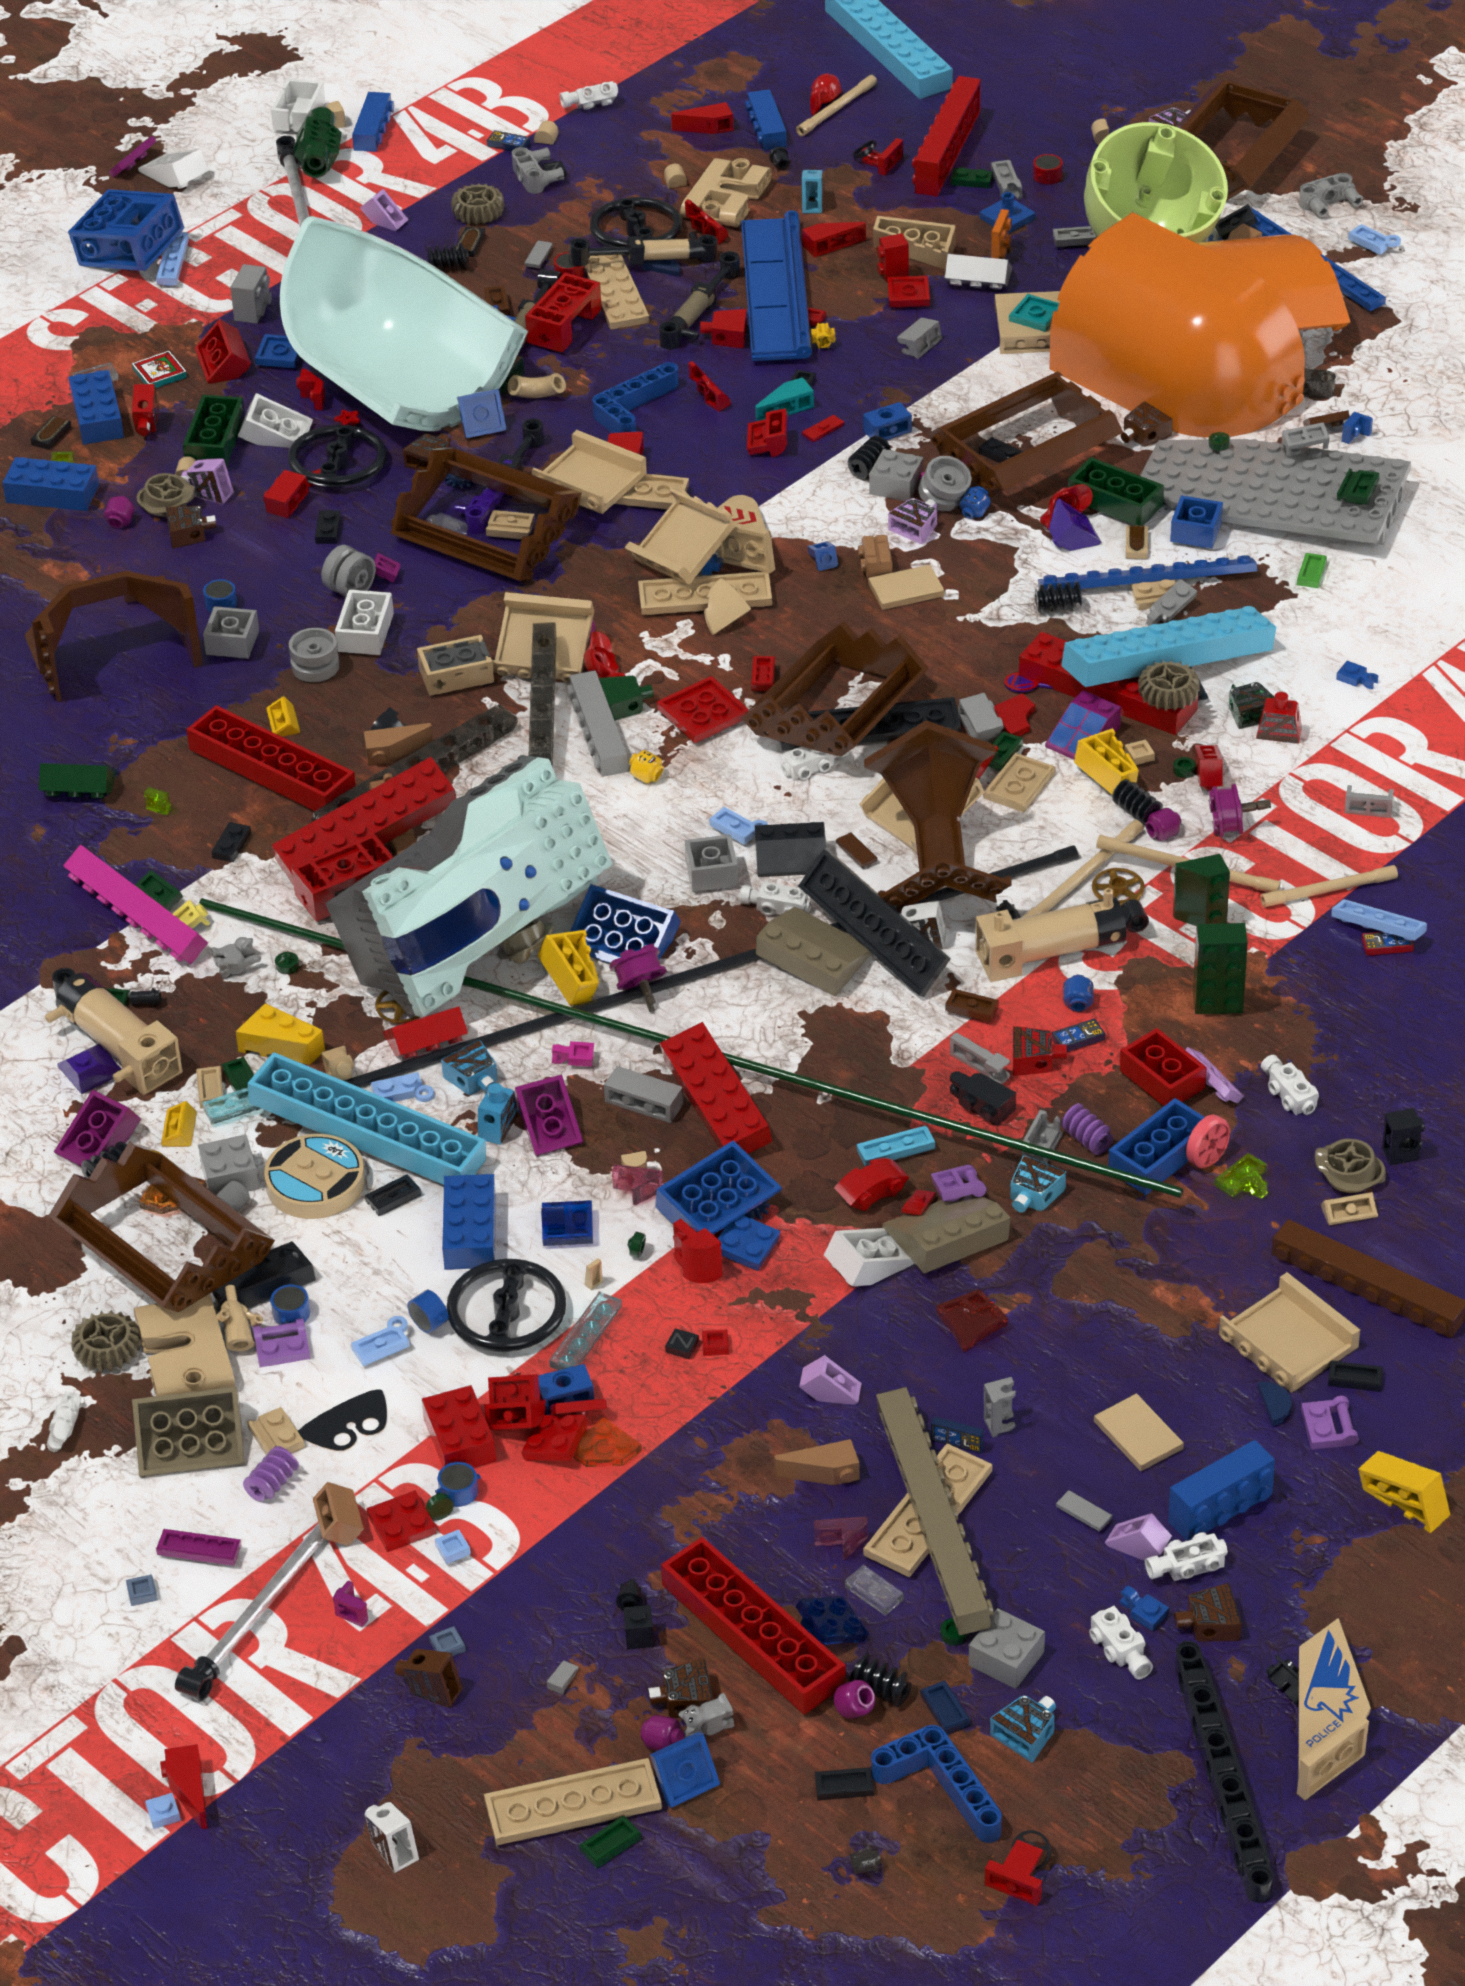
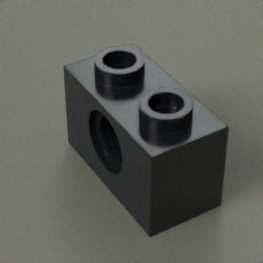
M1414 1108L1385 1113L1382 1150L1390 1166L1419 1159V1150L1422 1149L1421 1132H1424V1123L1422 1118L1417 1116Z

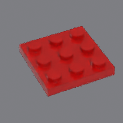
M713 676L707 677L656 702L657 709L694 743L743 721L741 717L749 710Z

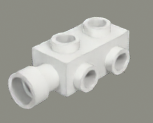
M611 81L594 86H586L571 93L568 91L562 92L559 95L560 102L563 108L571 107L572 104L576 103L577 109L583 108L584 110L594 108V105L600 103L602 106L609 105L617 97L618 87L616 83Z
M799 747L782 754L783 764H781V769L785 777L790 776L793 780L799 778L805 780L812 773L818 771L827 772L831 766H834V759L848 757L849 752L839 757Z
M763 881L760 890H755L752 886L743 885L740 891L739 903L750 905V903L757 904V911H761L766 916L772 914L781 915L793 907H797L808 914L811 909V900H808V895L797 887Z
M1276 1055L1266 1057L1261 1063V1069L1270 1076L1268 1088L1271 1094H1278L1281 1097L1282 1105L1286 1111L1292 1110L1295 1115L1301 1113L1305 1115L1311 1114L1317 1107V1100L1319 1098L1316 1087L1305 1079L1302 1071L1298 1070L1292 1062L1283 1065Z
M1201 1532L1196 1534L1192 1540L1181 1542L1180 1540L1170 1542L1164 1548V1556L1158 1557L1155 1555L1146 1558L1145 1567L1151 1579L1162 1577L1163 1573L1166 1572L1170 1573L1173 1581L1188 1579L1194 1575L1215 1571L1224 1567L1225 1555L1228 1553L1225 1541L1223 1539L1218 1540L1214 1533L1207 1535Z
M1115 1606L1101 1610L1091 1616L1090 1637L1095 1644L1101 1643L1104 1646V1653L1108 1661L1111 1663L1116 1661L1120 1667L1128 1664L1129 1671L1136 1679H1143L1148 1676L1153 1669V1664L1144 1655V1638L1139 1632L1134 1631L1127 1616L1121 1614Z

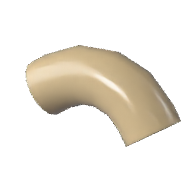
M558 373L538 378L513 375L508 382L507 388L509 394L513 396L546 398L564 392L566 383L564 378Z

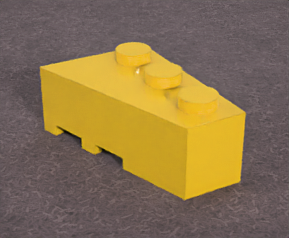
M1113 728L1078 740L1074 763L1109 793L1113 794L1116 786L1125 779L1129 780L1130 783L1137 782L1139 770L1129 753L1124 752L1123 744L1116 739Z
M586 930L546 935L537 954L570 1006L591 1001L599 985L596 968L589 955L591 949L585 939L587 936Z
M266 1003L235 1031L238 1052L246 1053L248 1050L259 1052L260 1056L268 1057V1054L271 1055L275 1052L299 1063L311 1065L321 1055V1052L325 1051L322 1029Z
M1377 1451L1358 1469L1363 1490L1389 1507L1393 1504L1405 1511L1404 1516L1409 1520L1413 1517L1425 1524L1424 1529L1429 1533H1432L1450 1516L1441 1473Z

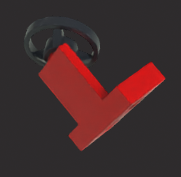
M896 138L882 153L873 150L877 142L871 140L856 149L852 156L854 159L863 158L862 163L878 167V174L885 176L903 157V139Z
M1034 1830L1021 1832L1014 1839L1011 1851L1003 1865L989 1860L985 1867L984 1885L1037 1906L1042 1898V1880L1031 1876L1033 1871L1043 1868L1050 1860L1051 1844L1048 1838L1041 1832ZM1029 1833L1037 1834L1044 1839L1046 1846H1038L1034 1842H1027L1023 1836ZM1047 1850L1046 1859L1041 1865L1036 1867L1043 1851Z

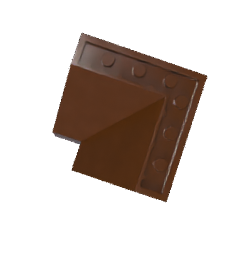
M127 570L66 585L32 622V627L24 635L40 674L43 675L45 682L49 681L47 686L50 695L54 694L57 703L62 702L54 653L72 608L127 594L174 626L181 637L194 668L203 666L194 599L188 585Z
M927 720L864 759V768L882 775L913 822L919 872L886 892L878 891V894L891 906H896L899 913L902 912L904 906L914 905L944 886L997 903L996 895L1012 886L1011 877L1001 878L965 866L960 824L961 815L979 767L984 760L996 753L995 745Z

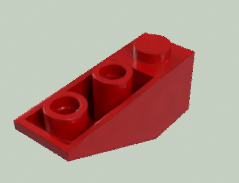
M727 102L672 112V131L707 134L734 131L733 113Z

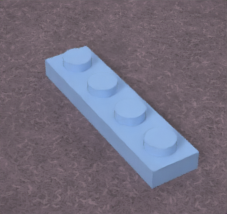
M181 232L163 251L156 277L157 285H177L189 241L188 232Z
M1345 899L1332 908L1331 917L1341 919L1343 922L1359 924L1364 928L1380 930L1384 934H1394L1403 937L1405 940L1415 941L1427 931L1426 922Z

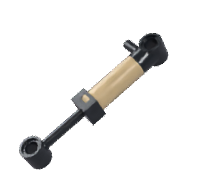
M692 231L689 233L690 239L642 240L641 236H633L627 238V247L590 248L589 241L576 238L570 242L569 262L575 266H585L588 264L590 256L627 255L629 265H641L644 263V260L698 259L702 262H712L716 259L718 239L708 234L701 235L698 238L696 232Z

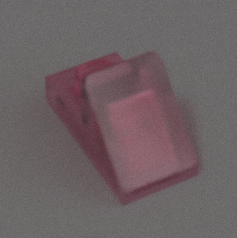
M617 1164L613 1166V1189L632 1191L633 1205H637L655 1196L657 1188L664 1184L663 1171Z
M867 1517L814 1520L815 1546L842 1544L843 1560L851 1555L868 1538Z

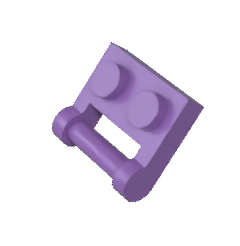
M964 1165L931 1174L932 1183L943 1201L953 1202L971 1194L981 1197L986 1193V1186L977 1178L976 1169L972 1165ZM962 1179H965L968 1183H963Z
M303 1318L296 1319L294 1323L264 1328L260 1326L253 1327L259 1368L311 1359ZM298 1332V1335L270 1339L263 1341L262 1339L267 1337Z
M1337 1396L1333 1400L1301 1403V1413L1311 1450L1351 1446L1358 1442V1435L1353 1430L1348 1412L1349 1402L1346 1396ZM1338 1412L1343 1430L1342 1434H1336L1331 1413Z

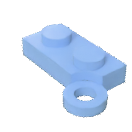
M1363 224L1350 231L1348 236L1349 240L1377 254H1382L1387 250L1388 246L1397 247L1401 244L1399 236H1385Z
M723 807L709 818L711 827L726 835L731 834V838L744 845L754 838L755 825H768L764 820L751 822L726 807Z
M418 1072L371 1082V1089L374 1094L386 1099L393 1098V1102L414 1097L420 1102H428L434 1097L433 1088L428 1085H422ZM422 1092L428 1093L427 1095H421Z
M394 1316L388 1320L387 1328L351 1343L352 1351L362 1366L409 1347V1340L404 1334L408 1328L407 1320L402 1316ZM396 1323L402 1324L400 1327L393 1326Z

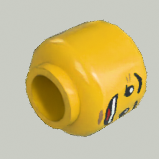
M642 750L638 754L634 753L629 760L631 775L646 784L652 781L656 782L663 773L664 766H662V760L647 750Z

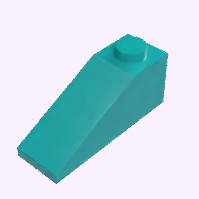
M803 377L783 383L755 406L756 421L766 420V412L786 408L788 415L813 408L814 390Z

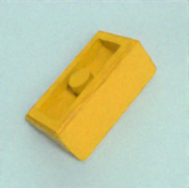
M281 697L266 708L273 733L281 737L300 733L294 706L286 697Z
M187 1101L167 1109L161 1140L163 1147H187L192 1145L197 1111Z

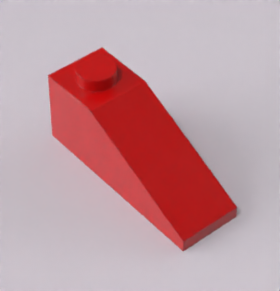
M865 222L819 223L802 229V246L814 258L866 240Z
M1195 745L1199 786L1205 790H1212L1213 786H1223V758L1218 745Z
M198 1744L164 1749L165 1761H160L162 1778L168 1777L170 1790L201 1829H208Z

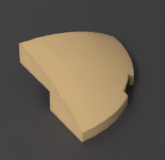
M722 578L716 581L707 593L706 599L709 598L708 608L704 610V614L712 635L729 626L751 610L742 596Z

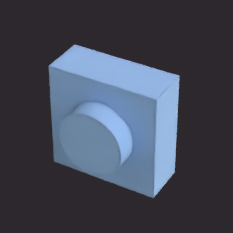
M459 1529L435 1539V1546L446 1564L471 1555L470 1547Z
M173 1793L145 1801L153 1829L181 1821Z

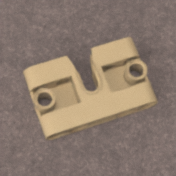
M714 158L684 199L680 210L681 217L691 219L686 216L685 201L689 199L721 225L739 227L741 220H744L750 211L747 200L759 199L771 181L772 169L758 165H752L750 168V162L744 158L734 161Z
M210 1294L180 1312L163 1308L158 1303L134 1308L135 1321L138 1325V1331H140V1340L144 1353H157L148 1357L151 1368L149 1371L156 1396L235 1387L232 1367Z

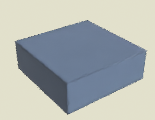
M152 1574L126 1580L131 1606L158 1600Z
M454 1626L429 1636L430 1643L435 1651L452 1653V1656L466 1651L465 1644Z

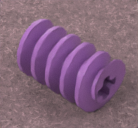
M1080 1103L1073 1105L1062 1118L1061 1126L1064 1131L1077 1139L1079 1143L1083 1144L1086 1149H1089L1095 1155L1102 1154L1113 1143L1110 1127L1104 1125L1102 1120H1097L1096 1115L1091 1114L1088 1109H1084Z
M275 1446L257 1464L250 1475L244 1479L243 1487L255 1501L261 1502L265 1498L272 1499L275 1492L281 1489V1485L287 1482V1478L292 1477L293 1471L298 1470L299 1462L288 1450L281 1446Z

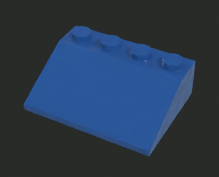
M590 884L570 932L586 930L587 936L585 939L591 949L590 957L611 964V961L621 958L620 954L629 949H634L635 952L649 944H654L659 949L660 953L657 956L660 960L672 943L681 920L673 910Z
M731 1141L657 1188L655 1207L672 1224L682 1219L696 1232L706 1228L709 1232L715 1234L782 1191V1187L735 1141Z

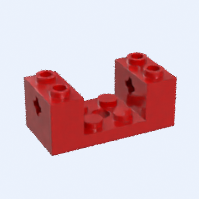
M564 273L525 315L526 330L528 331L526 335L527 343L563 353L573 342L571 321L576 316L593 320L601 311L600 282Z
M373 834L292 867L295 896L316 922L331 916L325 903L335 897V892L352 886L391 860L393 856L378 837Z

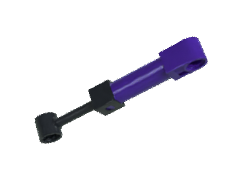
M532 418L523 422V442L514 455L502 454L497 463L523 471L522 457L528 448H537L544 444L543 422L539 419ZM485 487L480 496L475 495L468 506L457 504L454 506L455 511L465 514L466 529L469 533L481 534L486 531L491 513L496 509L505 493Z

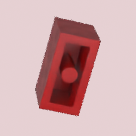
M903 233L880 237L879 246H877V254L880 263H877L879 275L883 276L885 282H887V277L909 276V244Z
M284 470L263 496L266 512L289 519L309 493L307 476Z

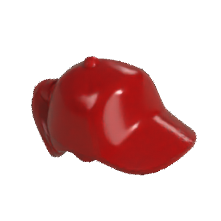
M826 73L814 80L810 88L812 89L810 98L811 114L816 115L821 108V104L829 103L836 97H839V94L843 93L840 81L835 75Z
M1079 484L1058 490L1051 497L1048 510L1040 517L1042 525L1049 530L1058 499H1061L1079 512L1084 511L1092 502L1093 494L1091 488L1088 485Z
M593 631L591 633L590 646L583 656L587 671H596L598 678L626 676L624 673L618 672L619 666L615 661V654L612 652L609 638L601 632Z

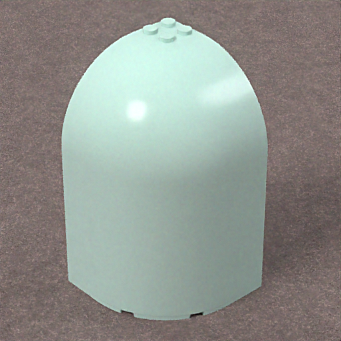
M310 216L303 221L283 270L280 288L281 318L285 333L294 350L308 364L393 425L421 431H439L443 427H454L462 423L457 397L499 389L509 374L528 333L522 326L418 256L372 234L330 220Z

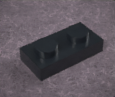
M1247 204L1219 220L1215 228L1219 236L1222 237V240H1227L1230 232L1241 224L1251 226L1258 222L1250 205Z
M993 437L979 447V454L998 463L1024 452Z
M319 511L315 533L316 544H337L341 511Z
M229 822L211 851L212 858L234 863L251 835V826Z

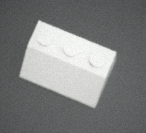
M948 254L945 279L947 282H950V285L962 286V283L970 284V287L981 288L982 285L990 286V289L1001 290L1002 287L1008 286L1012 266L1005 259Z

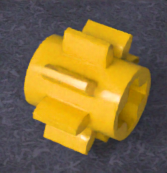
M817 323L815 329H811L812 344L816 343L819 349L829 348L831 342H835V328H830L828 323Z

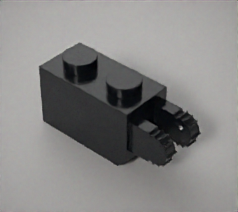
M959 1071L951 1073L950 1083L952 1084L950 1086V1093L959 1098V1105L981 1116L984 1120L998 1126L1016 1110V1092L982 1073H974L971 1077Z

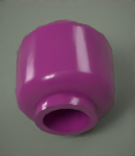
M125 496L112 497L107 503L104 518L111 527L122 528L128 526L134 513V505Z
M1162 808L1151 813L1145 824L1147 833L1151 838H1156L1159 841L1176 836L1180 831V815L1170 808Z
M862 1680L844 1683L835 1691L834 1705L838 1713L847 1719L865 1716L874 1708V1692L870 1685Z
M654 1715L643 1723L641 1739L648 1750L658 1751L684 1739V1732L677 1719Z

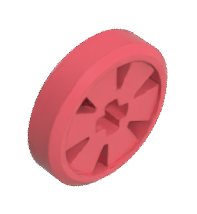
M1212 1114L1203 1118L1194 1127L1186 1148L1187 1159L1191 1164L1205 1169L1221 1158L1230 1138V1126L1225 1119Z

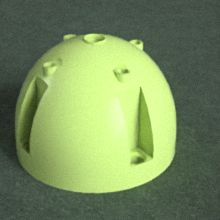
M1142 122L1130 124L1110 133L1099 144L1087 172L1084 191L1086 216L1096 237L1133 212L1195 243L1204 242L1215 228L1226 204L1228 193L1227 179L1224 169L1213 151L1189 132L1162 123Z

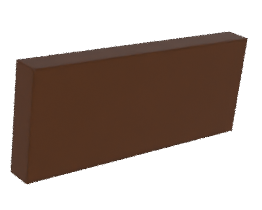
M852 832L836 839V843L862 868L877 861V856Z

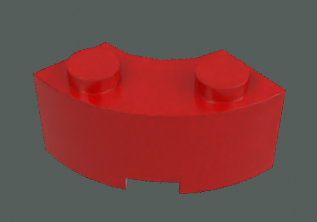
M879 1158L871 1160L870 1165L860 1170L856 1167L838 1182L834 1189L850 1206L866 1211L881 1198L887 1196L895 1197L902 1190L909 1176L893 1159Z

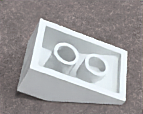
M201 149L166 153L138 168L139 172L168 187L177 186L178 189L188 186V182L191 180L201 179L203 177L202 174L209 171Z
M256 393L246 412L238 437L256 445L290 448L298 437L310 430L313 419Z
M884 1228L835 1231L824 1253L832 1267L839 1271L849 1285L855 1287L872 1285L915 1264Z

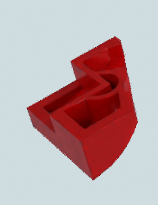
M687 199L685 201L686 216L691 218L692 228L703 232V235L715 236L720 245L728 237L727 229L691 200Z
M693 361L689 362V378L696 382L697 391L705 396V404L718 412L731 405L730 398Z

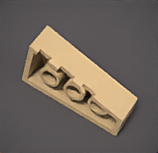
M877 216L873 228L875 248L879 246L880 237L903 233L909 244L910 259L946 270L948 254H953L956 245V225Z

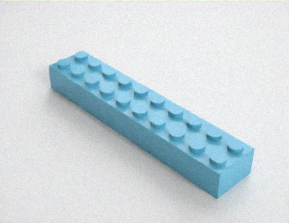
M825 0V11L919 99L951 89L953 68L879 0Z
M1252 606L1225 610V612L1215 614L1208 613L1204 616L1189 617L1188 619L1178 621L1172 620L1168 623L1152 624L1147 627L1132 628L1131 630L1121 632L1115 631L1111 634L1095 635L1090 638L1065 642L1062 667L1084 687L1139 677L1142 674V670H1146L1148 665L1153 666L1154 662L1162 663V660L1165 662L1172 660L1173 663L1181 661L1182 665H1189L1190 667L1273 650L1276 626Z
M275 1052L271 1054L247 1083L249 1104L321 1134L343 1138L359 1150L443 1185L444 1176L475 1175L486 1161L485 1139Z

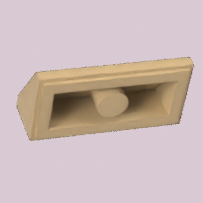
M1373 1192L1325 1200L1321 1203L1322 1211L1329 1226L1378 1217Z

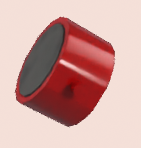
M1044 154L1036 157L1033 162L1034 180L1041 184H1055L1062 179V159L1053 154Z
M569 252L561 253L555 257L554 271L584 277V266L572 265L569 262Z

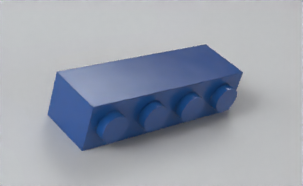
M771 90L747 92L748 100L745 101L746 112H749L750 123L753 122L754 133H757L758 144H762L764 151L773 150L776 147L787 148L786 129Z
M367 93L352 133L354 151L377 152L379 144H382L383 134H386L387 123H390L391 112H394L395 105L394 101H391V93Z

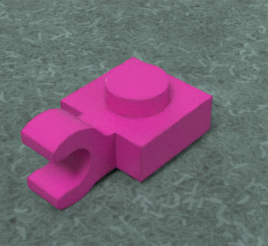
M570 1041V1046L554 1044L552 1046V1063L561 1064L568 1060V1065L592 1067L594 1043Z

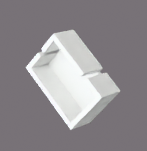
M287 78L271 108L273 130L286 132L293 129L294 132H298L306 116H309L314 108L324 106L326 102L324 82Z

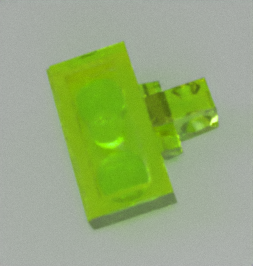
M1247 1153L1215 1178L1214 1186L1233 1197L1243 1190L1244 1192L1250 1191L1252 1195L1262 1198L1268 1193V1182L1262 1180L1261 1177L1266 1172V1163Z

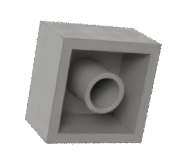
M242 265L230 287L234 321L258 323L261 316H264L265 309L272 300V294L269 292L270 277L267 275L266 267Z
M883 449L869 473V494L905 502L911 499L920 484L919 476L923 473V457Z
M214 607L203 633L206 655L249 659L259 633L257 610Z
M731 834L684 840L685 861L692 892L738 886V864Z
M246 1134L198 1145L201 1167L207 1188L215 1195L230 1181L241 1183L247 1191L259 1189L257 1169Z
M997 1608L994 1615L990 1617L991 1628L980 1630L969 1644V1666L1016 1689L1044 1653L1045 1631Z

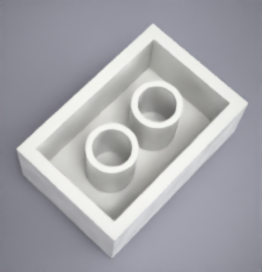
M360 590L348 591L335 629L338 652L369 655L381 654L394 614L392 593Z

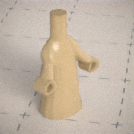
M228 1285L225 1287L227 1301L221 1305V1311L216 1315V1319L224 1322L226 1348L232 1351H246L255 1345L248 1320L255 1327L263 1322V1317L249 1312L246 1306L237 1301L235 1286Z

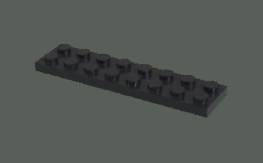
M955 697L896 703L859 743L897 739L926 720L961 733V723ZM859 707L829 709L828 711L842 725ZM827 710L808 711L807 713L814 720ZM780 741L782 751L801 747Z
M824 848L798 885L801 890L919 996L924 997L951 959L828 849Z

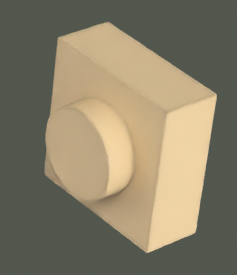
M1146 740L1125 745V753H1129L1135 765L1155 760V753Z

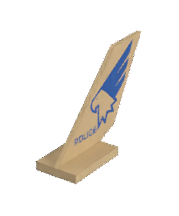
M1339 1618L1299 1646V1758L1297 1794L1304 1800L1308 1799L1362 1758L1366 1750L1369 1726L1367 1717L1371 1707Z

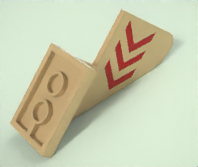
M736 495L729 498L717 509L721 510V508L727 510L732 515L731 519L736 526L717 549L718 557L723 558V563L767 573L773 572L775 570L771 534L770 530L765 528L757 502L746 495Z

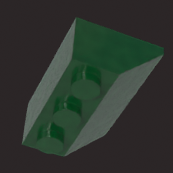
M40 763L39 791L45 792V796L59 797V792L68 793V797H81L82 793H89L90 798H104V794H111L117 769L105 765Z
M1220 853L1175 863L1174 919L1194 926L1196 924L1227 923L1230 870Z

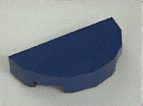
M675 259L646 260L642 264V269L676 277H680L681 267L676 263Z
M1258 1382V1390L1272 1427L1283 1423L1284 1418L1291 1412V1396L1286 1389L1278 1384Z

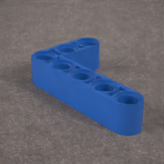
M671 362L663 363L595 395L592 398L594 419L611 433L636 432L635 416L629 410L676 389L679 386L677 364Z
M937 1725L923 1727L873 1751L871 1754V1774L875 1782L889 1784L928 1766L978 1839L985 1843H993L1001 1837V1811L941 1727Z

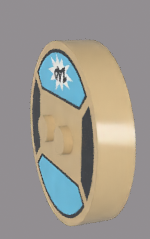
M308 1134L283 1143L269 1156L264 1169L266 1191L272 1204L283 1213L297 1218L320 1219L336 1215L353 1205L361 1196L365 1186L364 1163L358 1149L347 1140L329 1134Z

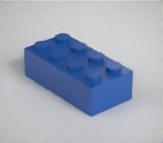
M109 370L69 376L71 398L82 444L124 438L121 415Z
M15 457L2 482L6 503L80 511L88 510L99 487L96 465L29 459L25 457Z
M1174 1098L1109 1149L1108 1166L1163 1182L1188 1162L1186 1148L1189 1136L1194 1127L1205 1117ZM1128 1183L1144 1195L1152 1191L1151 1189Z
M494 1174L444 1176L442 1241L444 1270L472 1269L482 1263L495 1260L496 1188Z
M1253 1440L1170 1487L1168 1522L1186 1541H1189L1196 1534L1201 1532L1207 1533V1531L1214 1527L1225 1524L1233 1516L1246 1512L1254 1504L1265 1501L1273 1492L1275 1459L1256 1440Z

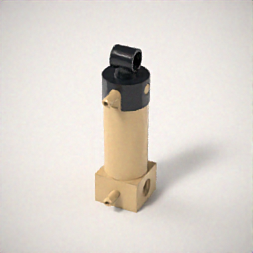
M1106 888L1104 889L1103 899L1012 920L1008 910L976 916L975 952L989 981L994 982L1021 976L1022 964L1124 943L1126 941V929L1133 933L1143 931L1149 925V918L1139 900H1128L1120 905L1117 898L1113 896V890Z
M60 968L53 973L52 980L57 1008L45 1015L46 1021L52 1023L64 1015L121 1062L122 1069L113 1074L115 1082L119 1083L125 1079L142 1095H146L183 1072L178 1038L159 1021L147 1025L88 973L76 974L70 968Z

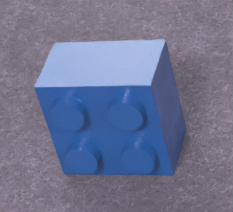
M1181 495L1171 520L1170 542L1213 549L1222 525L1223 502Z

